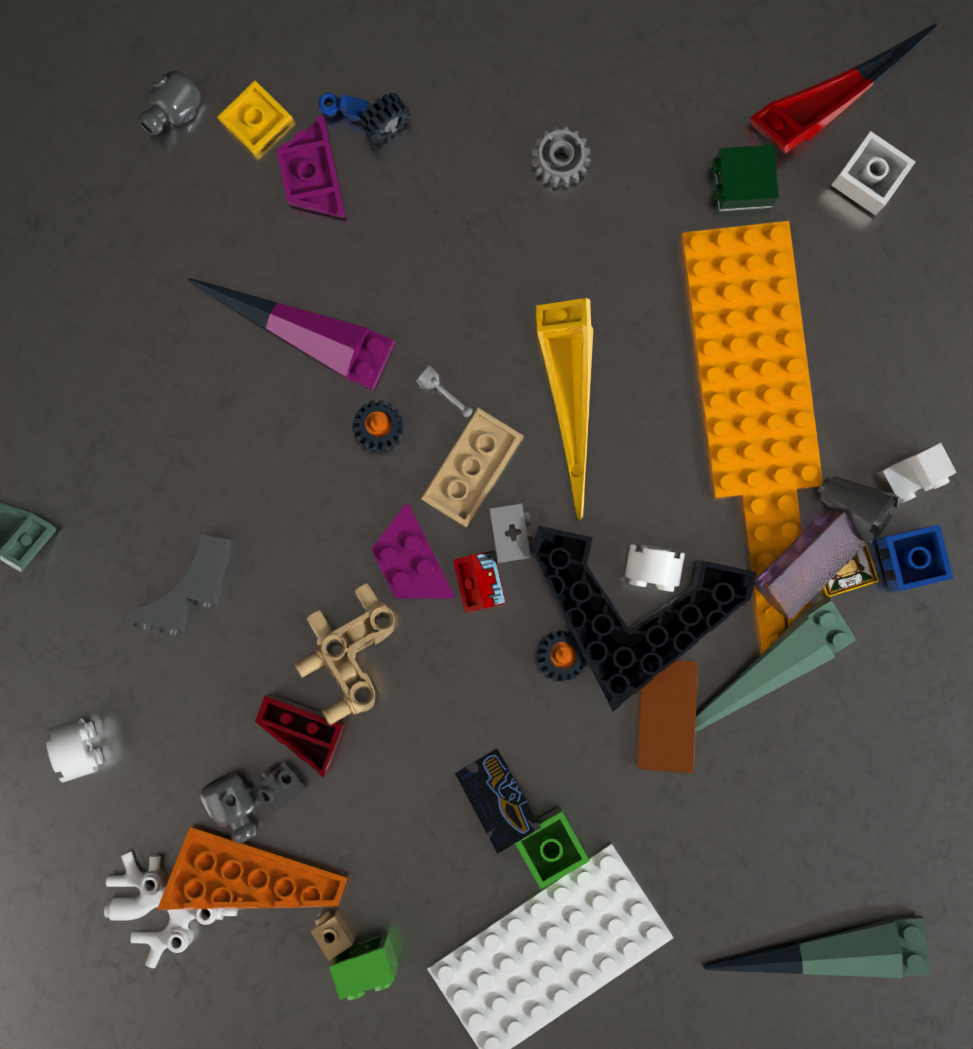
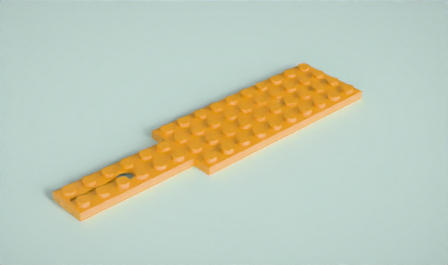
M789 221L683 232L681 235L714 499L741 496L750 571L757 572L753 587V598L761 655L787 629V625L789 627L804 610L812 606L797 489L820 487L823 483ZM776 562L784 563L790 571L788 580L781 584L776 583L769 576L770 567Z

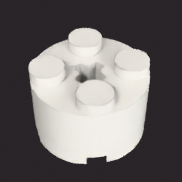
M630 543L625 577L629 578L628 581L631 585L646 587L648 582L656 584L655 586L659 590L674 592V587L680 584L685 553L678 551L677 556H674L675 553L671 552V549L643 544L640 545V549H636V544Z
M80 718L46 730V735L51 734L52 739L46 742L48 755L55 773L61 771L63 777L59 778L61 782H67L97 772L98 765L104 763L100 748L95 749L92 738L96 737V732L91 721L86 723Z

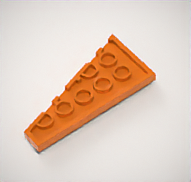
M189 827L157 909L338 907L347 878L241 843L236 844L232 840Z

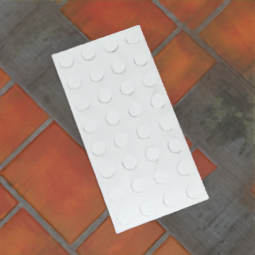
M611 842L589 856L590 862L542 888L428 965L427 970L479 1049H512L673 939L672 934Z

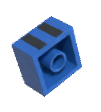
M940 524L876 540L889 592L903 591L954 579Z

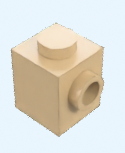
M338 910L331 915L327 911L314 920L316 924L312 928L311 933L328 961L353 945L355 937Z

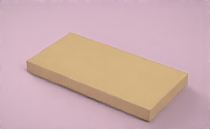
M477 408L421 500L467 528L524 435Z

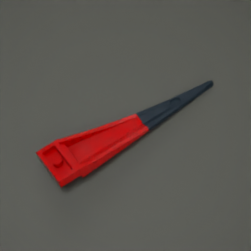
M937 24L927 27L891 49L835 77L769 103L750 117L751 125L786 154L802 141H809L937 30Z

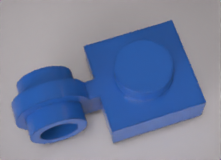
M332 93L322 95L318 102L319 109L324 115L333 116L338 111H342L346 118L357 122L360 121L361 116H364L362 113L364 110H368L370 105L369 100L342 95V98H338ZM327 103H333L330 107L326 106Z

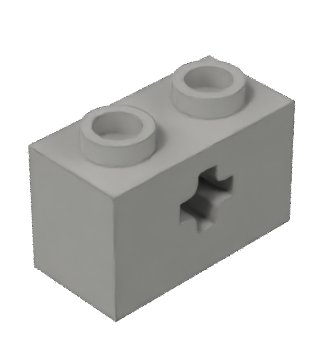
M522 503L490 508L498 564L530 559V553L533 552L534 541L533 536L527 537L526 526L531 525L528 509L523 510ZM510 526H514L516 531H520V534L516 536V541H511L509 536H505Z

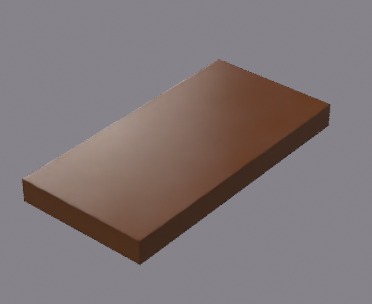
M676 660L641 689L638 769L694 773L698 661Z

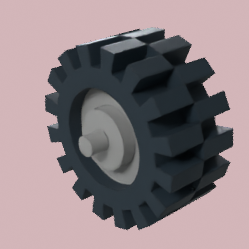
M391 92L389 95H383L382 99L377 98L375 100L376 103H371L368 106L369 109L364 110L362 113L364 116H361L359 119V125L374 143H381L384 139H390L391 135L397 134V130L404 127L403 123H407L409 120L410 110L397 93Z

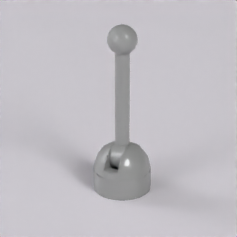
M430 365L419 376L416 383L421 387L429 390L436 388L459 407L465 417L473 415L471 407L463 405L439 384V375Z

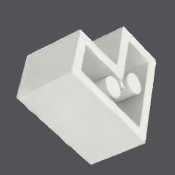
M939 443L925 448L875 473L883 491L899 496L901 498L900 503L902 504L915 498L914 492L921 488L924 491H928L949 483L948 477L957 472L944 447Z

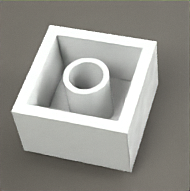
M870 131L832 183V186L876 215L887 204L915 164V161Z

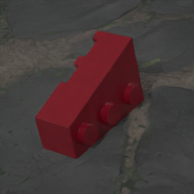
M271 693L264 696L255 719L256 724L294 752L299 759L305 761L323 778L328 774L347 723L346 721L338 720L329 725L322 712Z

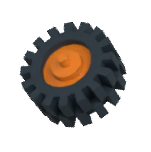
M373 400L368 405L365 403L361 406L360 410L358 409L352 423L353 438L355 441L358 440L360 442L359 446L361 448L363 446L367 447L366 451L371 452L375 450V453H380L381 450L387 451L396 444L403 430V425H401L403 421L402 416H398V409L393 410L391 408L392 404L389 402L388 405H384L383 400H379L378 403H375V400Z
M559 631L551 633L538 644L539 648L535 651V655H537L535 663L540 666L539 672H543L546 679H553V682H566L576 678L587 665V662H585L586 658L572 632Z

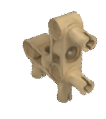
M364 584L355 590L356 596L366 610L365 614L339 629L332 630L321 611H316L307 617L308 623L318 638L317 648H315V652L294 663V666L301 678L322 666L327 667L344 694L343 699L322 710L329 725L350 713L357 715L360 712L368 711L375 703V690L367 673L362 672L355 661L357 652L371 644L376 645L392 634L395 616L386 604L379 602L369 584ZM383 617L387 618L390 623L386 627H379L375 624V621ZM331 645H339L342 651L337 655H331L327 652V649ZM360 691H366L371 697L366 702H358L355 699V695Z

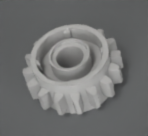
M554 127V131L551 133L545 131L544 139L537 138L536 146L538 148H533L532 156L536 157L532 160V165L538 167L536 175H543L544 183L550 181L554 183V187H557L558 184H564L565 187H568L571 181L578 183V175L585 176L587 169L584 166H589L590 158L587 157L590 155V148L584 147L586 139H580L578 131L576 130L573 133L569 131L568 127H565L564 130ZM558 153H563L568 159L558 161L554 156Z

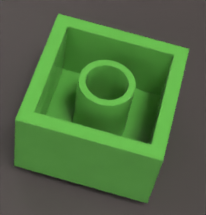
M561 807L537 819L541 829L516 843L540 889L590 862L587 853Z
M387 933L349 947L332 958L329 969L339 999L348 997V1000H355L365 994L364 991L373 988L376 991H380L392 985L391 982L395 980L398 963Z

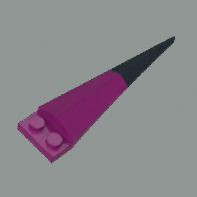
M188 279L192 285L274 333L349 381L373 391L396 343L393 339L363 326L196 279Z

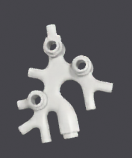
M132 851L121 855L126 873L124 875H107L106 886L137 887L140 890V895L137 898H112L107 900L104 908L106 918L118 921L134 920L158 907L168 881L166 873L160 869V855L149 856V870L147 872L139 870ZM149 880L155 883V887L150 885ZM204 909L167 910L170 921L164 930L159 932H132L131 943H146L150 945L151 951L145 965L155 968L162 952L166 948L174 953H180L191 944L194 937L192 929L188 926L191 920L196 918L199 923L208 925L215 920H223L224 916H237L238 909H207L210 912V916L204 913ZM175 937L180 938L182 943H178Z

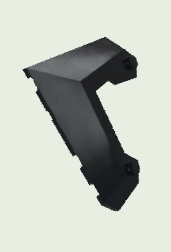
M538 526L532 553L612 712L620 707L630 696L636 694L653 680L657 674L664 671L691 649L701 638L729 618L734 611L751 600L757 572L697 560L691 587L627 627L587 565L593 537Z

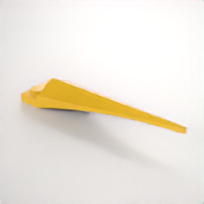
M587 298L536 305L537 334L558 415L578 520H582L584 509L593 344L590 300Z

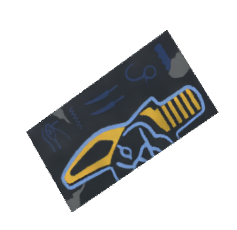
M498 749L493 750L455 773L497 854L541 829Z

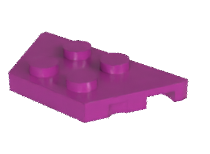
M322 115L317 117L316 122L305 131L302 129L290 142L284 143L276 150L289 205L344 218L346 217L326 123Z
M409 503L405 504L371 548L394 598H454L455 595Z

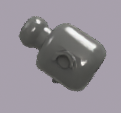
M179 71L163 74L159 82L153 83L154 87L148 93L147 101L150 109L140 114L138 122L145 131L153 136L162 132L165 123L172 126L180 125L183 122H189L196 115L195 109L201 102L200 91L186 75Z
M232 772L219 777L203 787L200 797L212 822L218 827L229 826L232 840L236 844H240L257 833L256 825L249 821L247 817L254 810L255 803L249 794L252 788L244 784L242 778L237 773Z

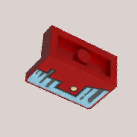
M494 551L473 554L453 560L465 613L506 603Z

